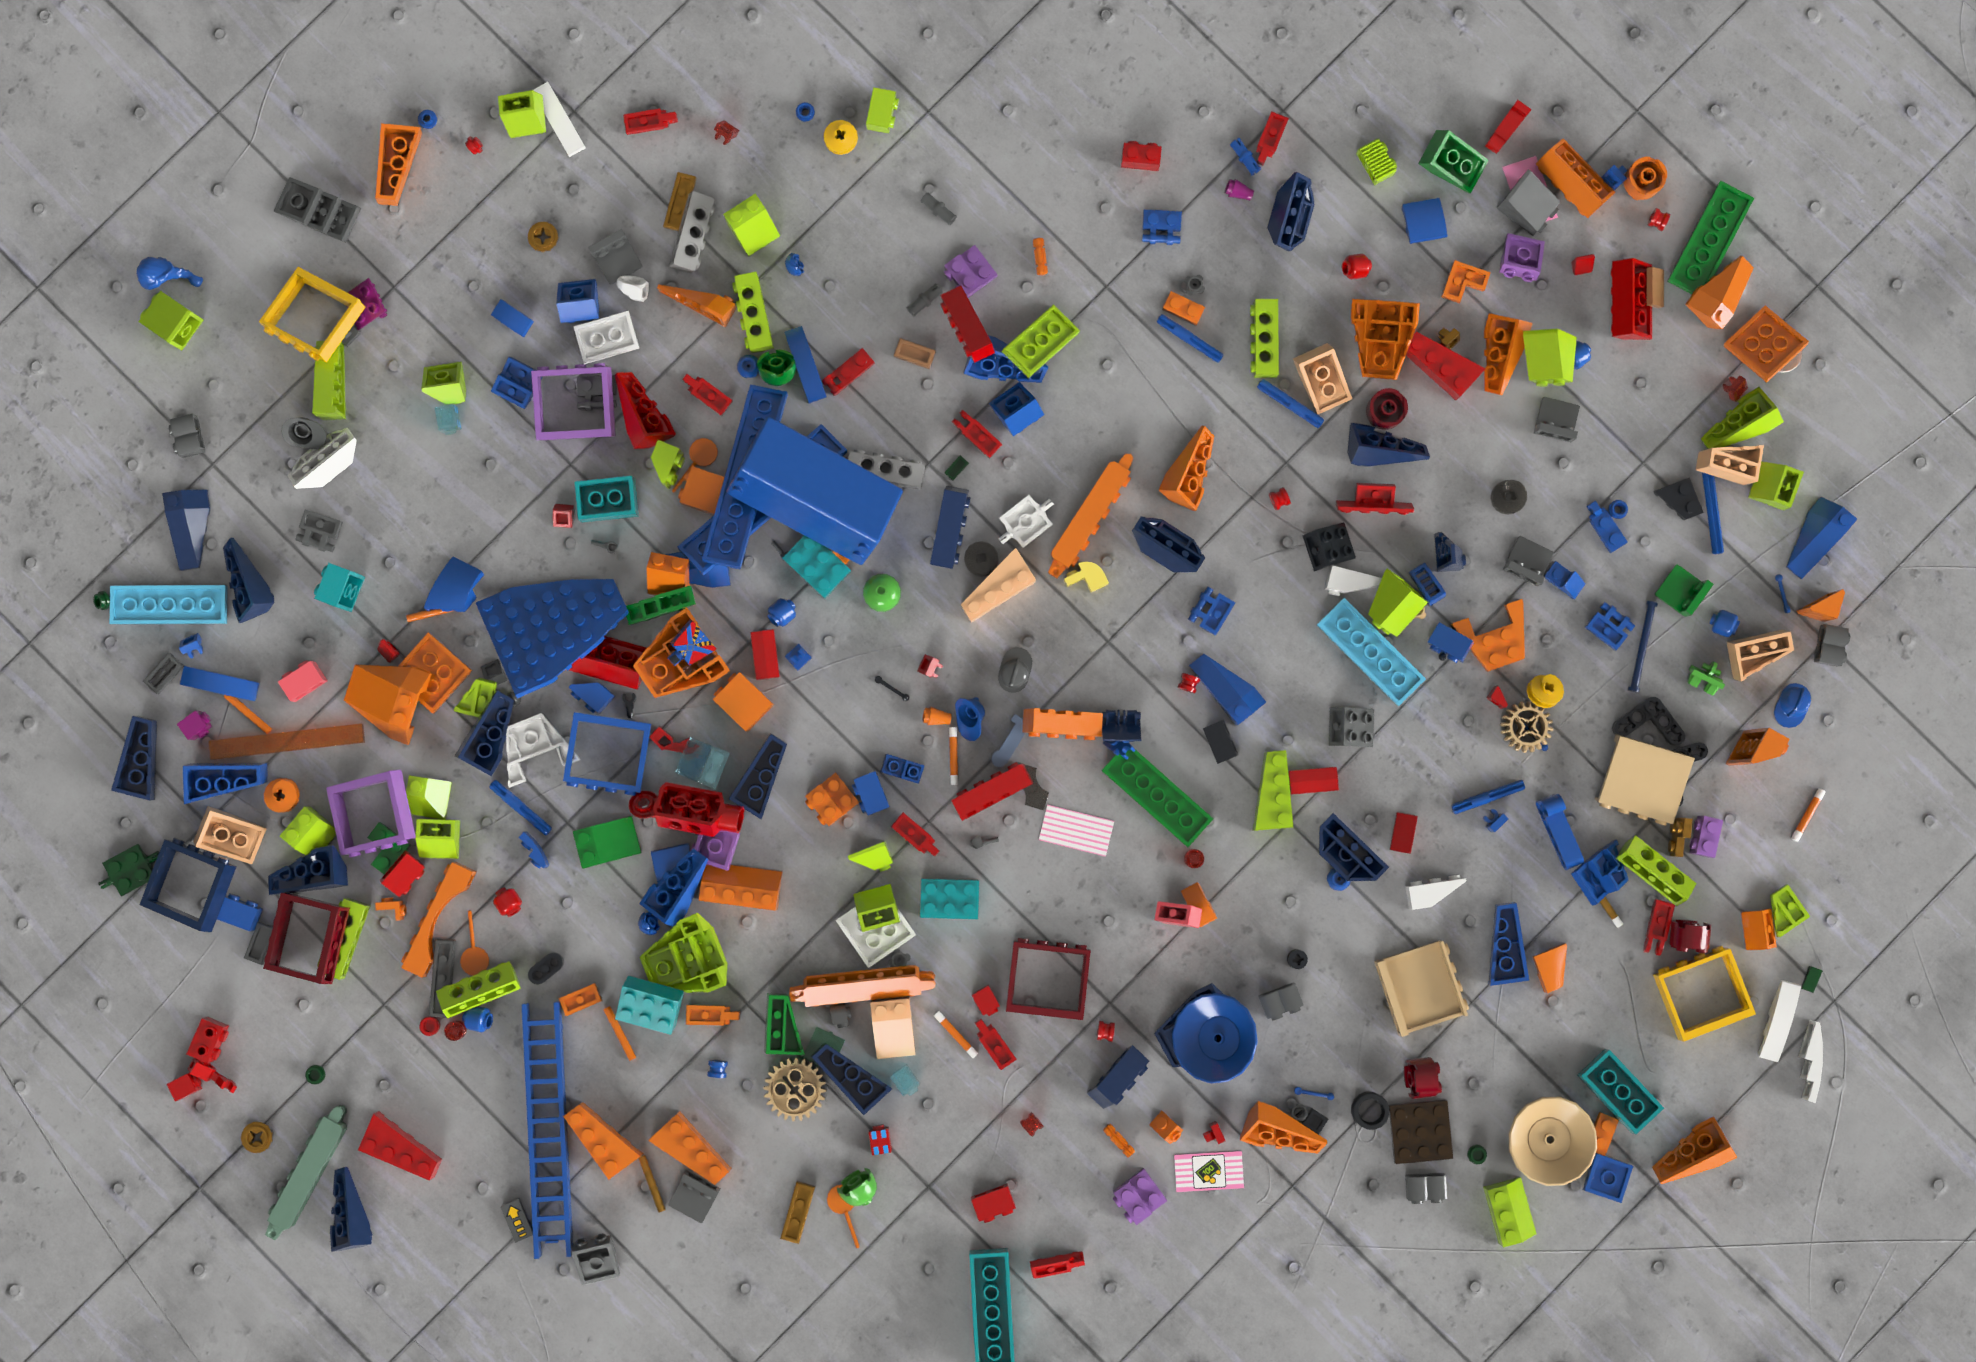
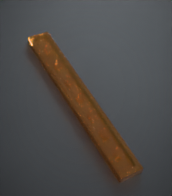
M363 724L210 740V760L365 743Z

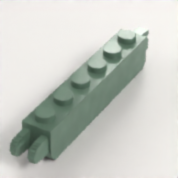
M344 1105L334 1107L330 1114L323 1118L320 1117L315 1125L317 1129L314 1135L311 1134L306 1141V1150L299 1154L295 1170L292 1169L287 1176V1180H289L287 1185L280 1189L277 1195L279 1197L277 1203L273 1204L268 1211L270 1216L267 1220L269 1225L265 1233L267 1237L276 1240L284 1230L296 1224L347 1130V1125L343 1122L347 1113V1108Z

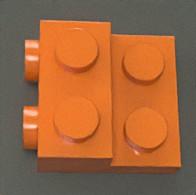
M836 772L805 795L807 798L805 803L811 810L815 808L819 814L817 818L823 826L825 824L831 826L859 804L857 798Z

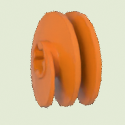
M275 779L265 788L264 801L267 807L274 812H289L299 802V788L291 779ZM280 792L285 795L284 798L279 796Z

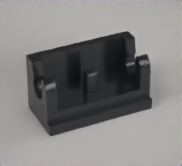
M1224 720L1203 728L1217 764L1239 755Z

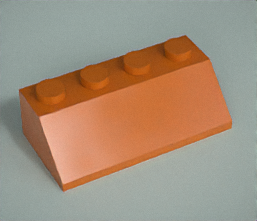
M1564 138L1535 163L1538 166V170L1551 180L1552 185L1560 189L1564 193L1565 198L1577 207L1578 212L1587 218L1616 193Z
M1771 728L1744 730L1726 764L1729 766L1755 764L1780 757L1788 750L1790 739Z
M706 864L701 880L698 901L776 911L778 909L782 871L730 865L729 871Z

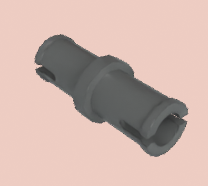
M929 192L922 197L921 203L925 204L933 211L932 214L938 215L948 225H951L956 220L957 216L948 210L943 202H939L930 195Z
M935 283L924 294H919V298L906 308L915 317L926 306L929 307L931 302L942 294L943 291Z

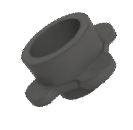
M1201 275L1185 278L1184 282L1187 284L1186 293L1188 295L1204 292L1205 287L1203 286V277Z
M895 949L893 957L888 961L890 967L906 966L911 956L908 953H902L899 949Z

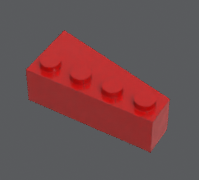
M380 1111L373 1114L358 1148V1151L429 1181L435 1177L442 1158L416 1141L413 1136L403 1131L393 1121L391 1122Z

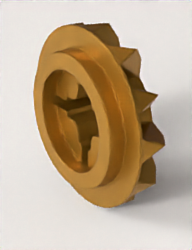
M548 222L535 223L528 232L529 244L534 250L540 252L551 251L559 239L556 228ZM544 230L545 235L551 238L545 239L542 243V240L537 237L542 236Z
M252 1122L242 1131V1145L249 1152L261 1153L269 1148L273 1141V1132H271L268 1125L262 1122ZM263 1132L260 1136L261 1141L257 1140L252 1143L255 1138L254 1133Z

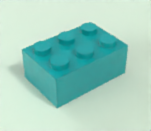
M633 476L575 482L578 520L582 523L639 517L636 481Z
M805 535L783 557V560L824 599L851 573V570L827 547Z
M328 562V565L322 570V580L314 590V599L352 612L365 576Z
M921 879L920 918L978 919L979 880Z
M628 975L622 986L615 1020L671 1035L677 1024L684 991Z

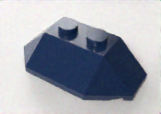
M1294 172L1277 191L1267 226L1274 245L1286 251H1292L1293 248L1305 241L1315 205L1311 179L1298 172Z
M1141 516L1132 529L1141 552L1172 572H1197L1205 560V556L1201 553L1194 539L1163 519Z
M1334 813L1319 827V855L1346 881H1376L1389 868Z

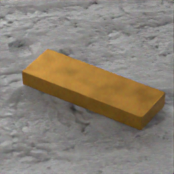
M677 172L663 224L664 228L679 231L688 194L694 190L696 176Z
M799 1181L796 1182L780 1239L799 1244L816 1186Z

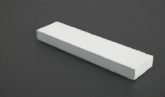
M546 82L535 88L533 91L543 95L544 114L568 156L571 157L585 149L586 147L550 84Z

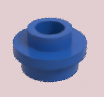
M804 102L797 106L796 116L799 120L808 122L813 119L815 110L810 103ZM804 110L809 111L808 115H803L802 112Z
M423 110L418 116V123L425 129H431L437 124V116L431 110ZM426 116H430L429 121H424Z
M1615 500L1610 503L1608 512L1611 517L1621 519L1627 515L1628 506L1622 500ZM1616 506L1620 508V513L1615 512Z

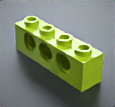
M757 271L734 276L735 282H732L734 294L738 293L739 297L736 305L738 312H742L743 315L740 323L742 331L746 330L747 337L744 338L746 349L750 348L751 353L774 349ZM746 291L753 292V296L751 298L747 299L743 297ZM755 309L757 314L754 317H749L747 315L749 310ZM759 327L761 332L759 335H752V329Z
M1255 299L1253 305H1250V316H1253V323L1250 324V335H1253V342L1250 343V353L1254 354V361L1250 363V371L1254 373V378H1277L1279 375L1278 299ZM1266 316L1269 322L1263 324L1260 322L1259 317ZM1260 335H1266L1269 341L1266 343L1260 341ZM1265 353L1268 355L1269 360L1264 362L1260 359L1259 355Z
M1636 835L1625 842L1616 858L1676 906L1689 899L1697 884Z
M344 898L339 903L340 906L350 908L349 915L352 916L353 921L350 925L346 923L344 932L346 941L341 944L340 958L334 978L338 980L345 979L371 906L351 898Z
M510 961L500 963L489 970L480 971L474 976L463 978L452 985L443 986L436 993L441 1010L448 1019L519 990L521 987L515 969Z

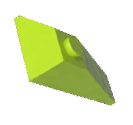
M1757 387L1744 395L1738 401L1739 404L1733 410H1729L1726 413V417L1721 422L1716 423L1701 438V441L1708 449L1720 448L1767 433L1784 422L1777 406L1760 387Z

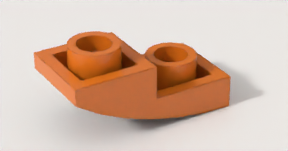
M1198 882L1181 890L1187 905L1202 909L1200 927L1217 919L1210 902L1207 900Z

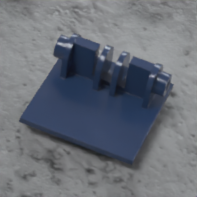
M1116 710L1102 712L1103 741L1134 742L1142 740L1141 712L1127 710V716H1125V710H1123V716H1120V710H1117V716Z

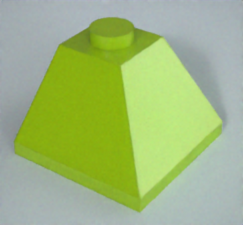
M462 362L424 367L422 392L446 405L465 402L466 386Z
M409 775L406 794L411 814L446 820L452 782Z
M885 841L848 855L849 860L873 870L879 869L880 872L890 869V864L894 863Z

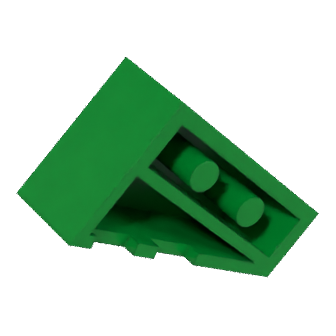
M767 993L764 1052L766 1054L805 1055L789 996L787 994Z

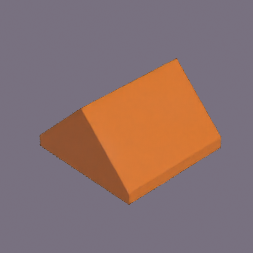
M1841 589L1830 592L1797 610V613L1823 622L1838 619L1845 591Z

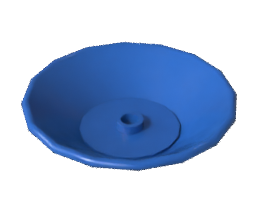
M1220 993L1200 995L1188 1002L1177 1016L1172 1032L1174 1053L1181 1067L1195 1079L1210 1084L1228 1082L1241 1075L1252 1062L1258 1043L1256 1024L1248 1009L1234 997ZM1218 1035L1221 1036V1041H1220V1042L1217 1041V1036H1218Z

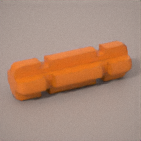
M1043 238L1033 239V247L1036 248L1034 250L1035 263L1038 265L1036 267L1037 275L1048 274V268L1045 266L1047 260L1045 248H1043L1045 246Z
M1108 1124L1103 1129L1105 1134L1110 1136V1139L1120 1150H1123L1122 1152L1126 1157L1133 1155L1135 1152L1134 1148L1128 1145V1142L1118 1131H1115L1116 1129L1112 1124Z

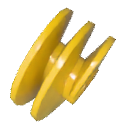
M844 120L831 122L824 132L825 145L834 154L843 155L849 153L854 149L858 141L855 127L850 122ZM838 135H842V137L844 136V139L840 140V138H838Z
M1538 675L1528 683L1526 692L1529 699L1538 707L1551 708L1563 698L1564 688L1560 679L1555 675Z

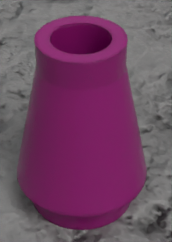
M1229 179L1224 193L1228 194V197L1250 201L1254 190L1236 179Z

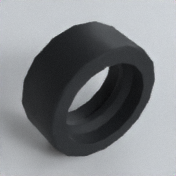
M1363 1092L1353 1100L1351 1114L1359 1126L1367 1130H1376L1387 1122L1389 1106L1381 1095L1375 1092ZM1365 1100H1376L1381 1106L1382 1113L1374 1122L1364 1121L1360 1117L1359 1107Z

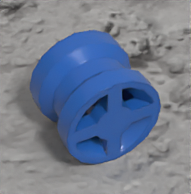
M709 1060L710 1070L707 1076L726 1078L725 1068L728 1066V1062Z

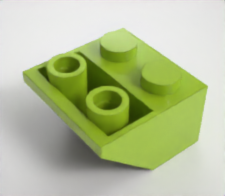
M530 90L498 96L499 115L510 138L546 133L542 94Z
M658 440L651 455V460L661 483L670 489L671 485L674 486L677 481L678 475L676 473L678 468H682L685 457H683L684 453L680 448Z
M1761 461L1758 482L1752 484L1748 498L1783 511L1792 507L1804 472L1787 465Z
M416 819L415 839L419 858L459 859L460 820Z
M891 884L853 894L862 932L901 921Z

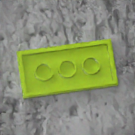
M1053 304L1003 348L1002 352L1030 378L1078 335L1080 330Z

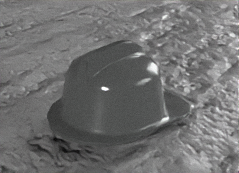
M300 417L290 418L282 425V436L290 445L308 449H319L326 443V432L318 422Z
M1015 647L1005 653L998 673L999 684L1005 691L1016 693L1027 685L1032 669V658L1027 650Z

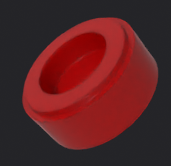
M429 1016L423 1018L419 1025L420 1031L426 1036L436 1034L440 1029L439 1020L436 1017Z

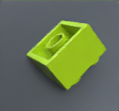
M304 806L279 837L306 856L315 848L328 846L335 838L336 831L335 826L311 806Z

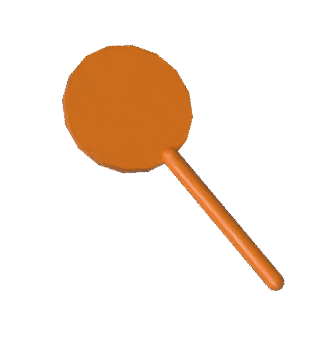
M700 438L692 443L689 455L693 463L688 470H691V467H695L696 464L699 466L711 465L716 460L718 450L713 441L707 438ZM686 472L675 485V487L672 489V492H676V490L682 484Z
M469 910L468 920L471 948L463 952L460 964L465 973L474 976L480 971L487 970L489 957L484 949L475 947L472 912Z
M836 1185L828 1193V1206L835 1213L845 1214L855 1246L859 1248L860 1246L848 1214L854 1206L844 1202L838 1194L837 1188H841L843 1185Z

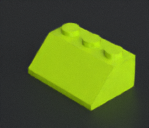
M1521 1177L1483 1187L1497 1240L1503 1248L1522 1243L1536 1235Z

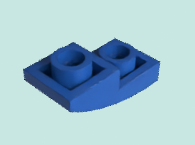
M500 299L491 313V316L522 337H525L534 323L532 319Z
M885 754L880 772L919 784L925 765Z
M523 832L519 839L522 840L521 844L526 849H533L529 855L532 859L531 863L539 869L541 867L547 868L549 862L543 849L528 832Z

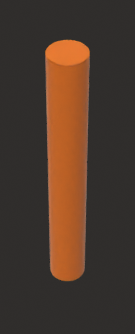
M431 609L430 611L425 610L409 614L406 617L408 622H413L449 612H444L441 609Z
M228 695L223 696L266 734L271 732L272 728L240 700Z
M611 1007L603 1009L629 1061L635 1059L636 1055L618 1020H615Z

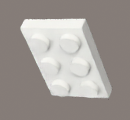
M629 311L574 326L584 364L640 348Z

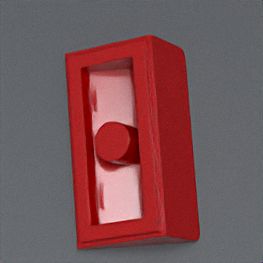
M1396 813L1390 850L1411 854L1418 816Z

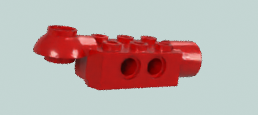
M665 782L660 787L658 796L651 791H641L640 793L637 792L636 796H632L629 800V810L637 818L648 819L652 817L656 819L658 827L714 837L721 830L739 833L744 820V807L724 803L722 792Z

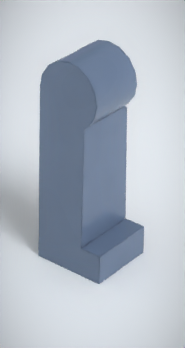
M1016 714L1011 719V722L1015 723L1014 727L1000 750L992 755V763L996 767H1004L1008 763L1025 735L1022 732L1023 718Z

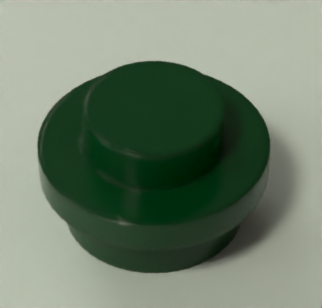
M100 591L94 595L93 602L95 607L101 610L109 608L110 596L105 591Z
M320 1065L310 1066L305 1073L306 1080L314 1085L321 1083L326 1075L324 1068Z
M1473 1145L1468 1149L1467 1157L1473 1164H1482L1487 1158V1151L1481 1145Z

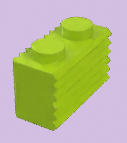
M1379 138L1360 147L1356 152L1374 185L1390 178L1397 171L1395 160L1389 158L1387 146L1383 141L1380 142Z

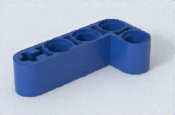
M1552 794L1536 801L1538 812L1563 868L1569 870L1583 864L1584 858L1563 812L1566 806L1560 794Z

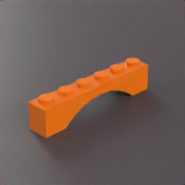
M452 862L451 865H447L444 870V880L438 883L435 889L437 894L434 900L431 899L427 906L429 911L426 917L423 916L419 922L418 927H420L417 935L414 934L410 941L412 946L409 952H406L402 958V969L421 978L427 977L434 960L432 938L436 921L450 900L469 889L477 871L458 862Z

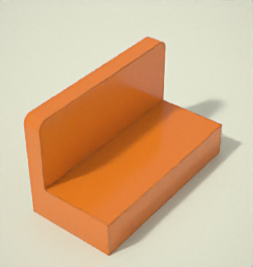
M1772 909L1741 913L1746 950H1765L1777 947Z

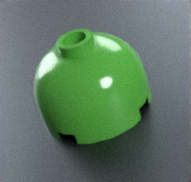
M877 574L866 581L863 587V597L871 609L877 612H886L898 604L901 598V589L894 577L888 574Z
M864 1168L865 1171L863 1172L856 1170L841 1181L843 1186L841 1188L838 1187L837 1192L847 1204L851 1206H866L872 1201L877 1190V1183L874 1175L868 1168Z

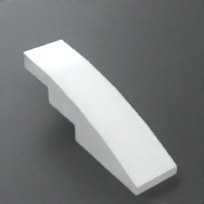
M1781 980L1768 1012L1769 1020L1763 1032L1764 1039L1758 1052L1759 1057L1775 1062L1779 1061L1793 1021L1801 985Z
M1810 1020L1798 1056L1805 1059L1800 1078L1807 1080L1801 1099L1816 1103L1823 1066V1041L1820 1023Z

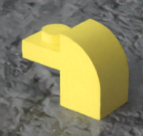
M1092 562L1078 563L1080 571L1073 570L1067 573V577L1064 578L1067 587L1085 580L1090 593L1109 584L1103 570Z

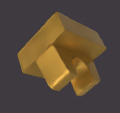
M1443 327L1438 332L1441 345L1450 350L1460 341V332L1455 328L1449 332Z

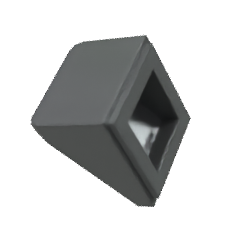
M499 659L481 666L484 679L497 682V685L507 681Z

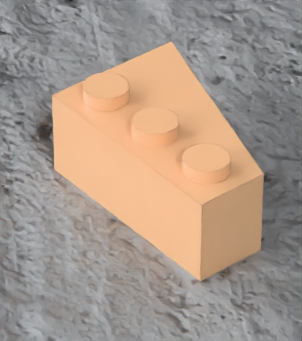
M1764 445L1720 447L1700 451L1698 453L1696 470L1741 485L1758 482Z
M1778 630L1727 642L1733 679L1741 682L1751 674L1762 670L1766 665L1774 663L1794 651L1791 632L1786 630Z

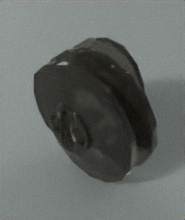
M1502 481L1491 491V504L1495 510L1502 514H1514L1525 506L1527 491L1519 481ZM1507 494H1511L1512 496L1511 500L1509 501L1506 499Z
M983 541L970 545L964 556L966 568L974 575L980 577L990 575L996 569L999 560L994 546ZM985 555L986 562L978 563V558L976 557Z

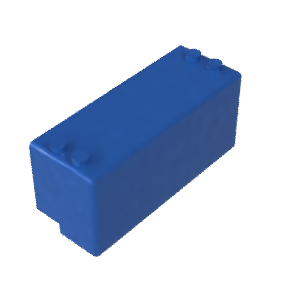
M766 417L726 492L728 495L847 559L863 565L880 542L903 490L773 418Z

